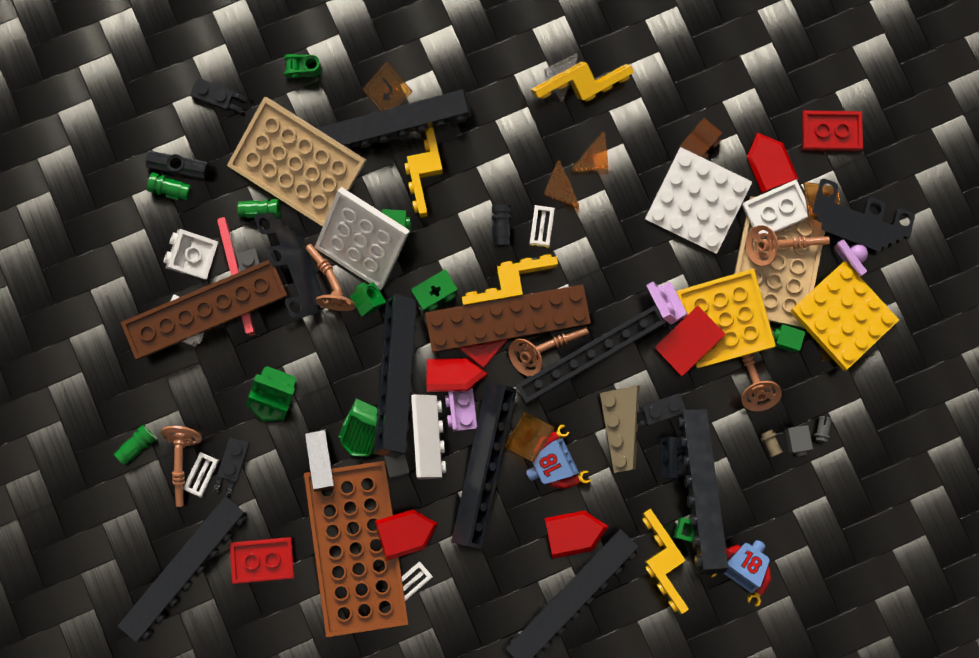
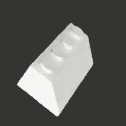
M411 395L417 479L442 478V473H446L445 461H441V453H445L444 441H440L439 434L443 433V420L439 421L438 413L442 412L441 400L437 401V395Z

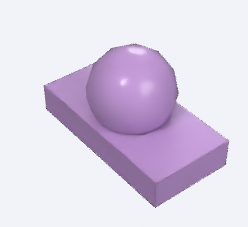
M844 239L834 246L835 251L843 262L846 261L857 273L858 277L867 272L862 265L868 256L866 247L860 244L849 247Z

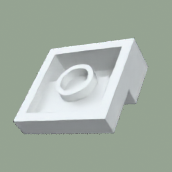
M182 229L177 230V233L173 232L169 244H172L171 252L167 251L164 257L166 269L207 280L218 241Z

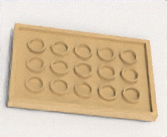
M264 97L227 166L323 226L337 191L342 187L349 192L366 159L268 97Z
M746 216L734 274L754 268L769 322L805 329L792 315L790 310L815 287L822 245L806 246V248L802 246L801 248L797 247V249H794V247L779 248L778 254L771 264L765 266L757 265L749 258L746 250V239L751 229H753ZM810 217L775 234L778 240L793 239V237L798 239V236L801 238L803 236L806 238L824 237L825 231L821 229L822 223L818 222L817 218ZM755 239L753 240L754 252L758 251L756 246L757 240ZM760 257V259H762V260H768V259L770 258V257Z

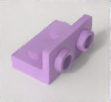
M654 282L646 285L662 317L670 325L688 315L671 282L663 286H658Z
M473 388L468 391H451L449 395H445L446 407L451 409V415H447L448 427H453V432L476 429L477 421Z

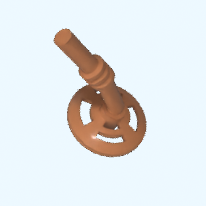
M760 225L754 227L749 232L746 239V250L749 258L755 264L765 266L775 260L779 248L794 247V249H797V247L801 248L802 246L806 248V246L830 244L829 236L806 238L805 236L801 238L798 236V239L793 237V239L778 240L771 228ZM764 230V231H767L768 234H767V233L759 234L758 232ZM754 239L757 240L756 246L758 251L756 252L753 249ZM760 257H770L768 260L760 259Z
M312 244L307 245L305 249L315 260L317 267L323 275L327 276L333 289L331 294L318 296L315 302L319 306L331 310H354L356 304L343 296L341 287L333 272V267L328 260L323 259Z
M587 327L568 334L562 333V336L557 335V338L554 336L552 340L536 347L525 339H517L509 346V357L513 366L520 373L526 376H533L542 369L543 363L540 353L553 347L559 348V345L561 347L563 344L567 345L572 340L589 335ZM516 351L520 354L521 363L516 356ZM534 366L536 367V369H528V368H527V367H534Z
M752 354L742 356L741 358H744L742 361L745 362L744 366H747L753 383L742 394L741 401L743 406L751 411H764L773 407L782 396L780 386L772 381H760L754 365V356H751ZM771 386L775 388V394L773 393ZM747 394L749 396V399L751 400L750 402H748L746 399ZM767 398L770 399L769 401H767V402H765V403L757 404L758 401H764V400H766Z
M166 426L161 429L160 434L165 440L173 443V446H175L172 483L175 485L176 506L182 507L184 506L183 484L185 483V473L182 471L183 448L199 444L202 436L197 431L187 427Z

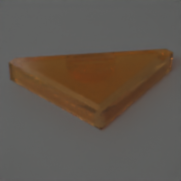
M605 132L601 133L574 167H572V172L609 168Z
M557 161L544 195L578 208L579 203L561 161Z

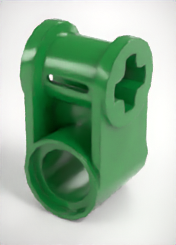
M287 54L284 56L286 61L284 76L287 78L317 77L322 73V65L315 55ZM309 64H317L314 69H308Z

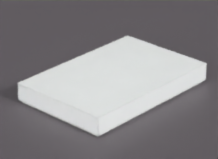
M797 180L741 204L752 228L764 225L771 228L775 233L813 216L810 207L808 209L807 200ZM764 230L758 232L759 234H768V232Z

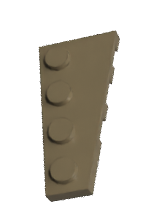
M640 385L600 393L614 473L636 469V432H638L637 411H639L638 393H640Z

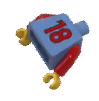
M560 425L556 432H552L540 440L535 449L536 456L535 458L533 456L531 459L534 467L526 471L531 481L540 478L543 484L549 483L552 487L564 489L578 485L579 482L588 483L591 481V479L583 480L582 475L588 473V471L579 473L563 441L569 434V432L566 434L560 433V429L564 428L565 425Z
M758 540L752 546L745 543L742 546L735 545L727 548L729 568L724 573L751 592L747 596L748 603H750L753 597L757 598L754 604L755 607L760 605V595L764 594L771 582L770 567L768 566L770 560L762 553L765 549L764 543Z

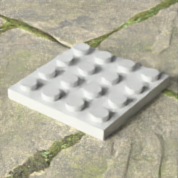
M680 147L645 219L717 254L752 181Z
M341 187L336 193L314 248L368 283L374 282L377 288L381 290L387 282L410 230Z

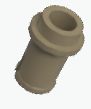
M773 430L761 434V440H764L771 457L783 452L775 437L776 432L773 433Z

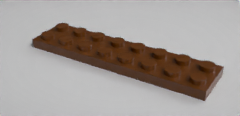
M267 260L122 321L121 325L135 359L140 360L286 298L288 295L276 267L270 263V260Z
M583 284L425 312L432 353L591 324Z

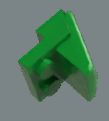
M264 367L262 374H256L246 407H249L253 414L262 422L284 421L295 391L296 378L274 368Z
M356 399L342 425L338 438L341 445L351 456H369L371 453L374 454L377 408L359 399Z

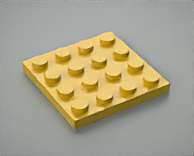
M846 261L841 263L790 310L792 315L843 371L852 366L899 321L895 314L863 279L856 275L857 273Z
M754 268L676 291L688 314L697 305L700 306L727 334L696 364L698 369L776 347Z

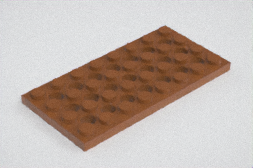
M385 461L332 469L334 488L330 496H324L322 491L314 492L311 472L304 473L326 637L408 625L399 557L386 561L382 548L379 551H373L370 546L373 540L379 539L377 530H369L368 522L371 519L379 520L393 516ZM367 478L373 481V487L370 490H364L362 487L363 480ZM351 482L353 490L350 493H344L342 491L343 483ZM374 499L376 501V508L371 511L365 508L366 500ZM346 503H355L356 510L354 513L348 514L345 511ZM328 505H333L336 509L335 514L331 517L326 516L324 513L325 507ZM351 522H356L359 525V530L355 534H350L347 530ZM331 525L338 527L339 532L335 537H330L327 533V529ZM355 542L360 543L362 546L361 552L357 555L353 554L350 550L351 545ZM335 545L341 548V555L337 558L332 557L330 554V549ZM376 560L384 561L385 568L383 571H375L373 564ZM356 563L364 565L365 571L363 574L356 575L354 573L353 567ZM336 566H341L344 569V575L341 578H336L333 575V569ZM380 580H384L388 584V589L383 593L379 592L376 588ZM360 583L365 584L368 588L367 593L363 596L358 595L356 592V587ZM341 586L347 590V596L343 599L336 596V589ZM382 601H388L391 604V610L388 613L380 611L379 605ZM362 604H367L370 607L371 611L368 616H362L359 613V607ZM342 607L349 609V618L341 619L338 612Z

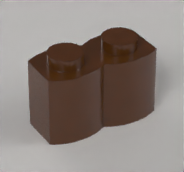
M703 118L679 146L678 151L681 147L706 159L709 156L707 151L711 147L715 149L722 141L720 138L722 132L707 119Z

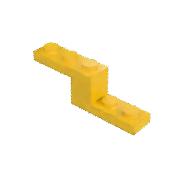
M580 62L530 90L534 97L543 99L550 96L552 90L556 88L559 90L568 86L570 81L577 98L589 101L595 98V94L601 90L602 92L610 90L613 87L612 84L628 80L630 78L629 75L633 74L634 71L631 65L625 64L595 80L588 64Z
M433 127L428 128L429 130L426 131L427 139L424 140L425 150L430 152L407 156L408 163H404L406 174H411L412 182H408L410 193H415L416 201H412L415 213L419 212L420 218L428 216L420 178L443 174Z
M549 254L540 256L538 260L525 258L521 259L520 263L512 264V261L501 263V266H497L501 290L497 291V288H491L481 294H477L476 291L468 292L462 297L463 306L523 295L519 274L557 268V256L552 257Z
M648 509L642 514L644 517L642 521L648 530L652 528L656 534L653 536L660 547L663 545L664 549L645 561L647 564L645 569L651 578L655 576L659 582L657 587L663 595L667 594L671 600L668 603L672 610L683 614L689 609L665 574L686 560L653 511Z

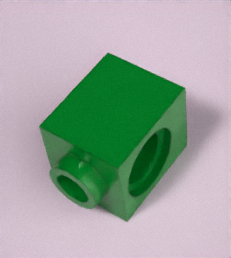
M374 282L367 285L366 283L355 287L356 291L350 296L361 316L377 311L386 303Z
M783 324L778 329L775 328L773 336L777 348L793 353L800 351L805 331Z

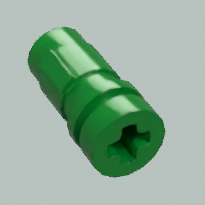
M154 172L151 173L147 184L148 192H156L158 195L166 194V197L179 200V198L187 200L191 190V185L174 179H167L164 175L160 177L159 174Z
M279 199L238 202L239 217L255 218L256 215L274 213L276 219L280 218L281 207Z
M144 424L138 428V432L135 431L133 433V437L128 439L114 453L115 457L123 465L133 460L141 450L150 446L149 443L152 444L157 440L154 433Z

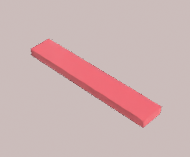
M222 217L217 221L230 273L234 275L240 272L228 221L225 217ZM251 312L241 316L245 333L248 336L256 335Z

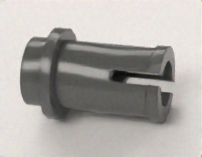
M820 416L817 433L814 434V437H816L815 441L828 443V440L831 439L829 432L832 418L827 417L826 425H824L825 416Z

